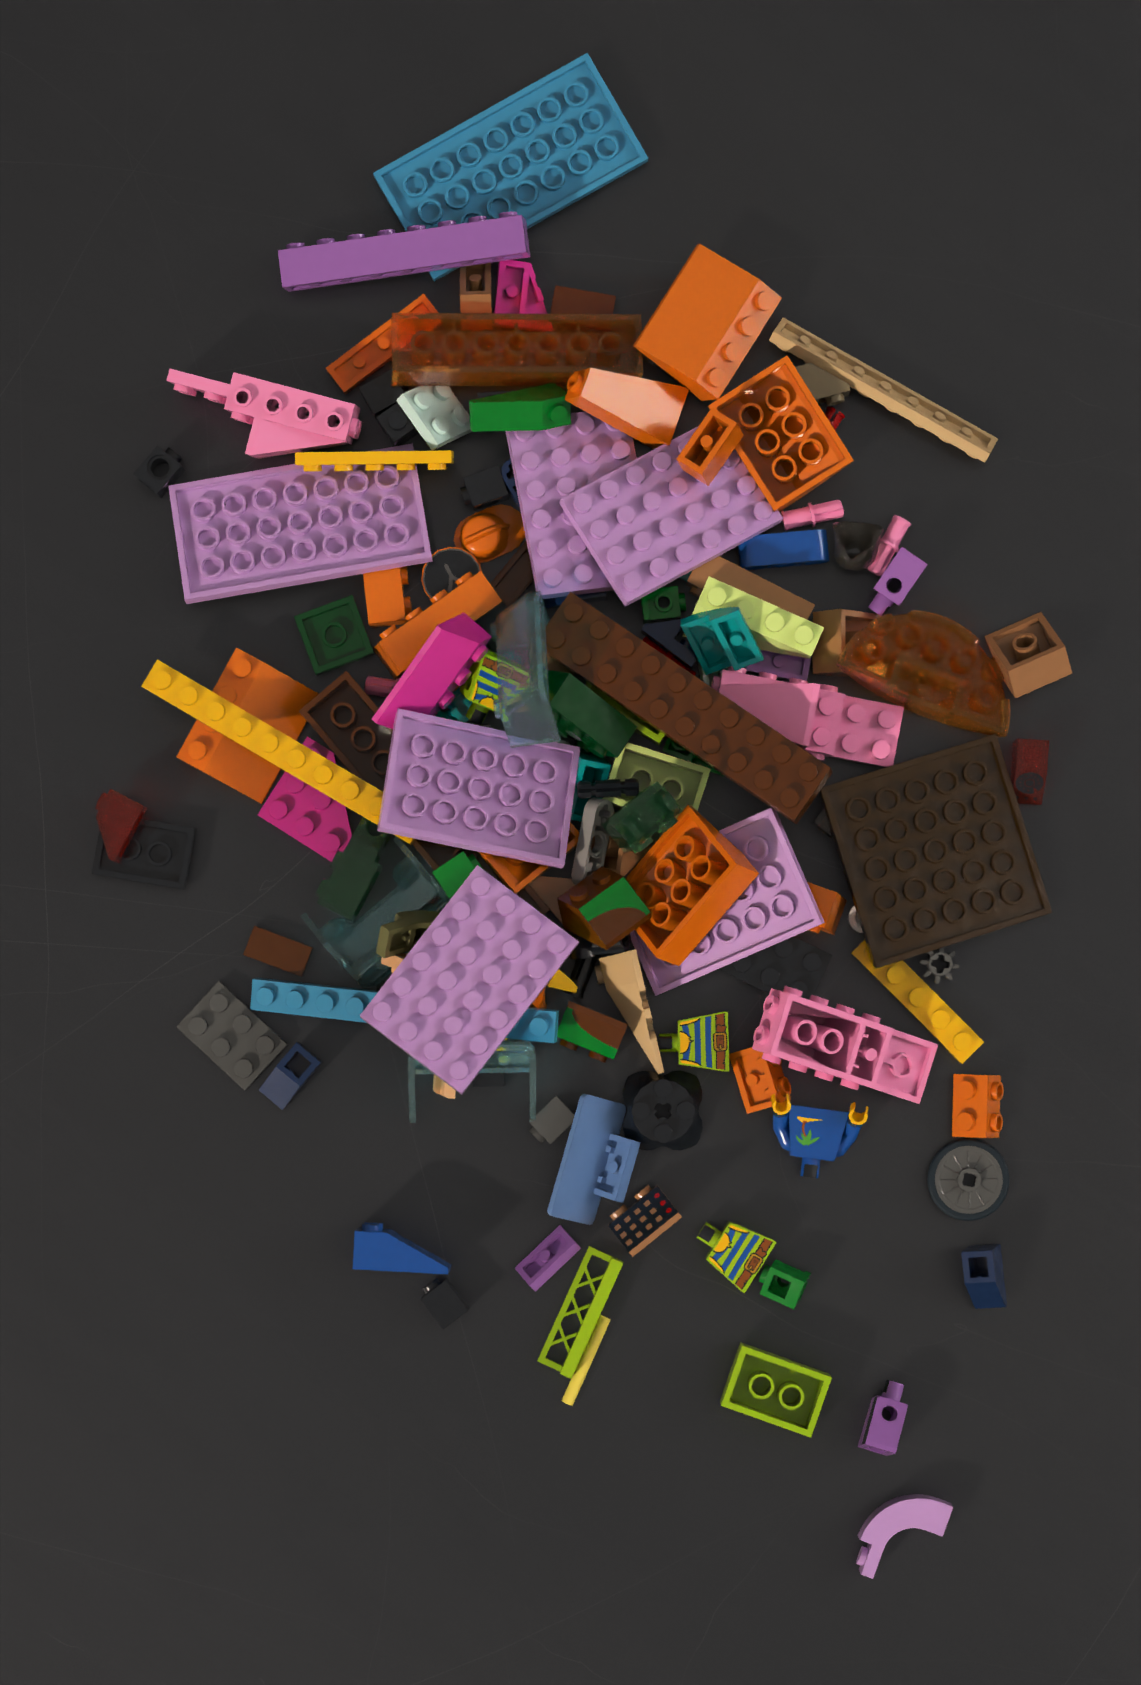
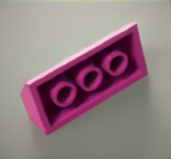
M465 613L437 625L377 710L372 720L376 724L393 729L394 718L398 708L436 716L441 708L444 710L455 698L453 691L457 685L462 686L472 674L469 670L474 662L478 663L488 652L486 645L492 636Z

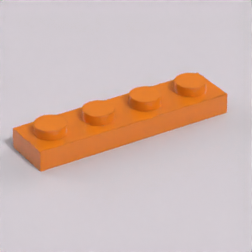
M423 293L325 369L342 392L347 394L443 321V318Z

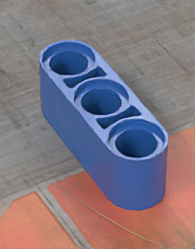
M817 529L759 534L738 545L739 566L746 570L827 563L829 562L827 530Z

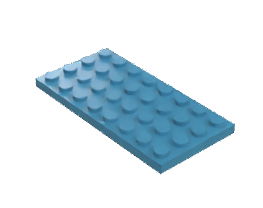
M586 53L375 171L373 176L405 232H407V227L413 225H425L426 229L438 227V223L442 221L454 220L456 224L468 223V218L486 216L487 220L499 218L500 213L515 211L517 215H522L526 219L527 229L645 164L649 158L592 59ZM458 268L430 271L429 274L435 282Z

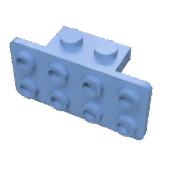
M588 1094L580 1096L547 1212L550 1216L591 1225L595 1220L601 1197L621 1203L624 1202L641 1143L619 1136L626 1113V1106L624 1104Z

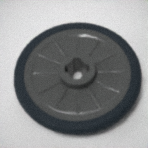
M959 1139L945 1145L934 1156L928 1170V1189L934 1203L948 1216L963 1221L979 1220L995 1212L1005 1200L1009 1189V1171L1004 1158L993 1146L977 1139ZM965 1173L975 1176L972 1186L963 1185L962 1181Z

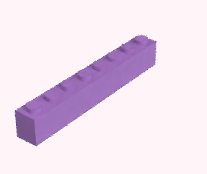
M515 211L500 213L499 218L487 220L486 216H475L468 218V223L456 224L454 220L442 221L438 223V227L426 229L425 225H413L407 227V232L395 233L394 229L377 231V236L366 238L365 234H352L346 236L347 240L335 242L334 238H324L317 240V245L305 246L304 243L300 242L290 243L286 245V249L278 250L282 288L288 292L531 257L526 219L522 215H517Z

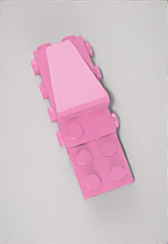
M169 369L166 381L174 384L173 390L196 397L197 391L204 393L203 398L224 404V409L232 413L230 418L252 424L245 454L251 457L261 459L346 444L352 445L353 438H359L362 421H359L358 418L361 409L355 404L233 372L231 383L227 384Z
M729 666L728 670L723 669L718 673V676H713L711 684L713 689L820 761H824L825 757H833L883 768L894 765L904 707L846 696L843 693H838V687L832 685L808 683V681L796 678H789V682L777 680V675L767 672H759L758 676L746 674L747 669L745 668L734 671L733 667Z
M784 986L783 991L771 988L763 1004L764 1012L760 1024L753 1036L754 1043L752 1049L763 1053L761 1059L779 1065L781 1059L790 1061L788 1068L806 1073L807 1068L815 1070V1077L830 1082L833 1081L835 1076L841 1078L840 1085L858 1090L859 1086L863 1085L920 1104L939 1044L879 1024L881 1020L879 1017L863 1013L862 1017L855 1016V1009L841 1004H837L836 1008L829 1007V1000L811 995L808 1000L801 997L803 991Z

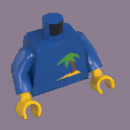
M775 1094L771 1096L774 1133L781 1147L789 1151L790 1156L802 1157L800 1176L819 1178L821 1160L835 1161L836 1157L843 1156L856 1141L862 1124L868 1118L869 1107L866 1106L863 1113H857L854 1111L855 1102L851 1103L849 1112L791 1105L789 1094H786V1100L782 1103L776 1102Z

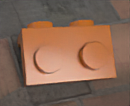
M953 1074L952 1137L999 1138V1133L1003 1127V1118L1000 1114V1100L1004 1094L1000 1075Z

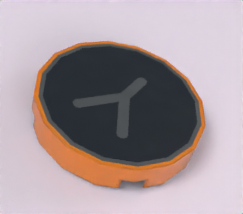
M447 547L437 550L432 554L433 562L425 563L422 568L421 582L424 592L431 599L443 589L450 593L458 586L455 581L469 571L474 576L479 571L482 572L480 563L470 552L462 548Z

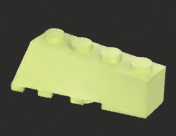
M710 576L692 615L719 608L739 607L760 650L807 659L811 658L824 627Z

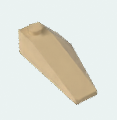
M634 949L599 958L600 965L594 966L598 985L605 983L608 994L657 1074L664 1073L658 1042L653 1028L651 1011L645 994L646 989L637 950Z

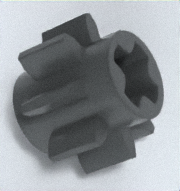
M944 947L938 949V953L933 951L926 952L929 956L928 959L919 961L921 965H926L927 969L922 976L927 977L930 974L935 976V984H939L940 977L943 975L949 981L952 980V975L949 972L951 969L959 968V965L952 964L951 958L955 956V951L946 954L944 953ZM938 956H942V962L947 963V967L941 969L940 973H937V968L931 965V962L937 960Z

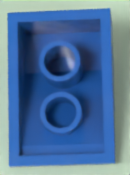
M364 1222L362 1228L359 1227L354 1232L352 1269L448 1274L450 1272V1263L391 1229H383V1223Z

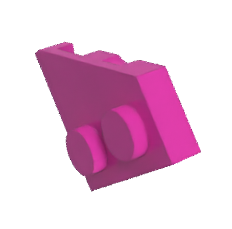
M515 260L499 262L492 322L547 330L552 329L553 323L546 311L543 302L544 298L541 289L537 286L536 275L531 263Z

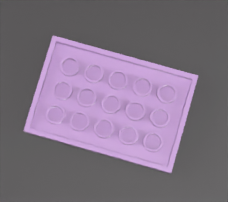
M587 412L571 413V424L546 430L505 431L537 600L564 597L569 592L580 595L613 591L614 589L559 502L561 498L637 459L633 438Z
M699 426L671 440L670 446L663 444L568 494L561 498L559 502L624 607L774 527L783 520L778 510L774 512L735 449L709 486L683 471L676 458Z
M398 708L394 718L377 831L562 869L565 865L580 747Z
M772 807L719 830L723 836L744 854L759 874L680 966L656 958L635 930L630 933L631 941L637 950V955L655 996L825 923L780 818ZM630 870V871L624 876V878H626V877L628 876V874H629L632 870Z
M477 865L360 1014V1018L462 1095L576 948L579 941Z

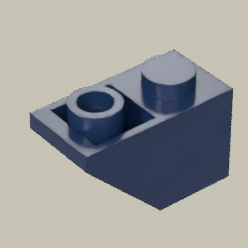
M296 1042L277 1064L259 1091L283 1110L321 1066L323 1061L303 1044Z
M1001 1244L968 1246L961 1252L964 1283L975 1309L1007 1307Z

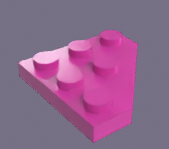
M307 736L303 742L304 746L337 764L335 754ZM286 771L257 814L335 865H338L353 841L347 807Z

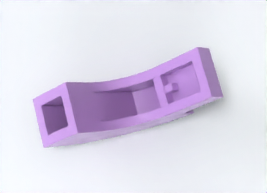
M911 1494L896 1497L876 1508L865 1520L858 1533L859 1539L868 1543L867 1547H861L856 1560V1564L860 1565V1574L871 1579L874 1578L885 1545L893 1535L902 1530L918 1528L943 1537L953 1509L952 1504L929 1495Z

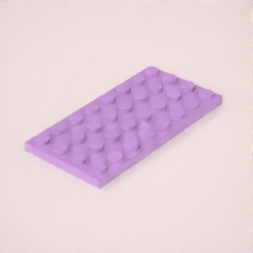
M412 443L371 451H414ZM290 464L168 486L186 604L433 562L417 464H415V470H397V464L384 465V471H366L365 465H353V471H334V465H322V471L304 472L303 466Z

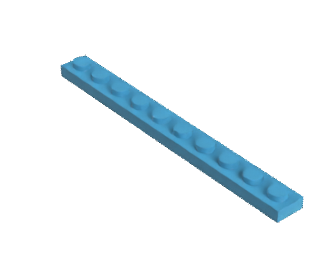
M254 978L252 979L250 1010L367 1023L360 1018V1014L378 991ZM529 1007L506 1038L556 1043L559 1010Z

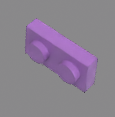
M760 650L764 660L745 667L747 672L756 674L767 672L775 674L777 678L789 680V678H796L807 681L811 658L807 659Z
M559 1225L515 1269L536 1292L581 1247Z

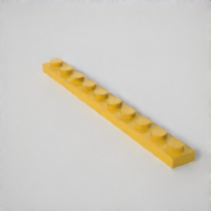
M158 659L156 660L141 687L378 825L383 791ZM395 835L396 837L400 838L401 840L407 842L410 845H412V843L415 840L413 838Z

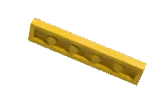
M454 451L295 452V465L303 466L304 472L322 471V465H334V471H353V465H365L366 471H384V465L397 464V470H415V464H428V470H446V464H454Z
M865 939L851 952L960 1064H963L984 1043L903 960L874 969Z

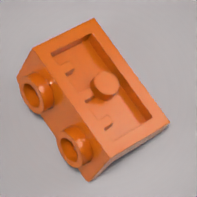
M752 1047L729 1054L747 1114L772 1107L771 1096L775 1094L776 1102L778 1103L786 1100V1094H789V1096L791 1094L790 1082L787 1077H784L781 1067L782 1059L780 1065L761 1059L763 1053L753 1050Z

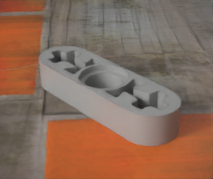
M593 797L587 801L584 807L571 874L574 885L601 866H604L614 815V807L609 800ZM595 836V844L593 849L591 850V841L592 838Z

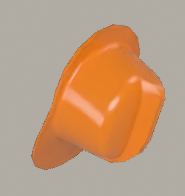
M499 504L468 516L459 523L455 530V547L470 552L479 563L489 562L513 551L520 546L525 538L521 513L512 506Z

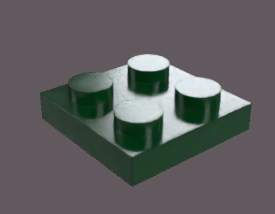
M353 595L294 616L316 676L374 654Z

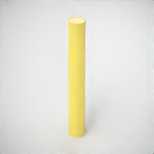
M600 1314L561 1400L562 1402L573 1406L611 1321L610 1318Z

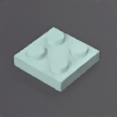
M442 376L403 393L396 400L431 450H435L471 432L468 412Z

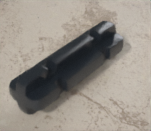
M636 778L625 779V781H620V779L595 780V783L580 781L577 784L578 797L581 799L591 798V796L595 795L596 798L621 797V794L637 796L639 794V781Z

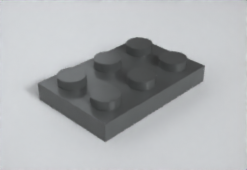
M220 981L211 988L176 1026L244 1091L250 1087L288 1045Z

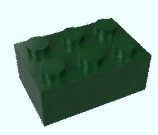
M541 669L522 698V701L530 706L528 711L541 720L546 718L553 724L551 729L564 738L569 736L575 741L574 746L580 747V752L587 755L593 753L600 758L605 756L618 758L637 728L634 723L570 673Z

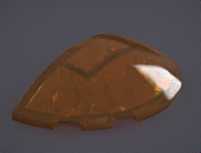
M912 610L907 614L892 616L889 613L880 616L852 636L838 658L836 666L845 674L874 694L895 705L904 707V709L923 717L964 730L987 735L996 734L999 737L1007 736L1010 723V700L1005 698L1002 686L1004 676L994 657L989 658L979 646L980 640L978 637L947 617Z

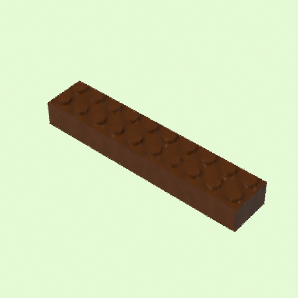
M569 592L534 643L539 650L796 825L833 773L829 766L572 592Z
M345 671L300 709L299 712L352 774L383 791L393 729L376 724L372 720L379 708L352 676ZM415 839L412 843L433 870H436L464 851L467 857L473 854L483 870L505 885L477 851ZM527 885L517 893L519 897L543 915L550 911L530 885Z

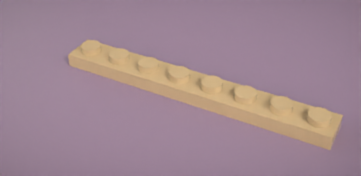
M784 317L769 339L770 342L777 345L782 351L790 352L802 359L806 364L812 363L848 383L860 395L873 399L890 412L903 416L915 426L935 434L943 442L950 443L965 451L972 458L979 459L985 463L998 438Z

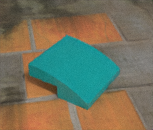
M739 607L709 610L681 619L680 626L705 675L732 666L734 671L764 660Z

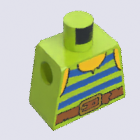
M488 649L486 655L478 663L474 662L469 669L472 674L460 686V692L472 702L465 716L482 725L489 710L505 716L535 675L526 666Z
M728 1012L678 1020L677 1033L659 1034V1051L678 1052V1065L729 1072Z
M731 1221L726 1223L722 1231L706 1222L696 1237L711 1247L705 1257L706 1260L743 1293L747 1291L777 1243L772 1238Z

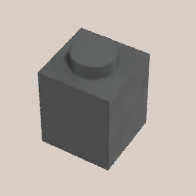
M556 1095L529 1121L532 1125L529 1131L541 1144L545 1140L551 1144L573 1123L575 1114Z

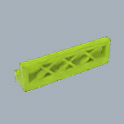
M591 1246L588 1247L538 1357V1362L572 1379L623 1266L622 1260ZM592 1255L609 1262L604 1274L591 1279L587 1265ZM585 1271L588 1280L579 1283ZM601 1279L597 1290H595L593 1282ZM590 1284L594 1295L591 1303L578 1307L574 1297L576 1289ZM572 1300L575 1309L567 1311ZM588 1308L584 1319H582L580 1311ZM577 1313L581 1324L579 1330L565 1336L561 1326L563 1318ZM559 1329L562 1337L554 1340L556 1333ZM575 1337L571 1347H569L567 1340ZM562 1341L568 1352L563 1365L546 1358L550 1347Z

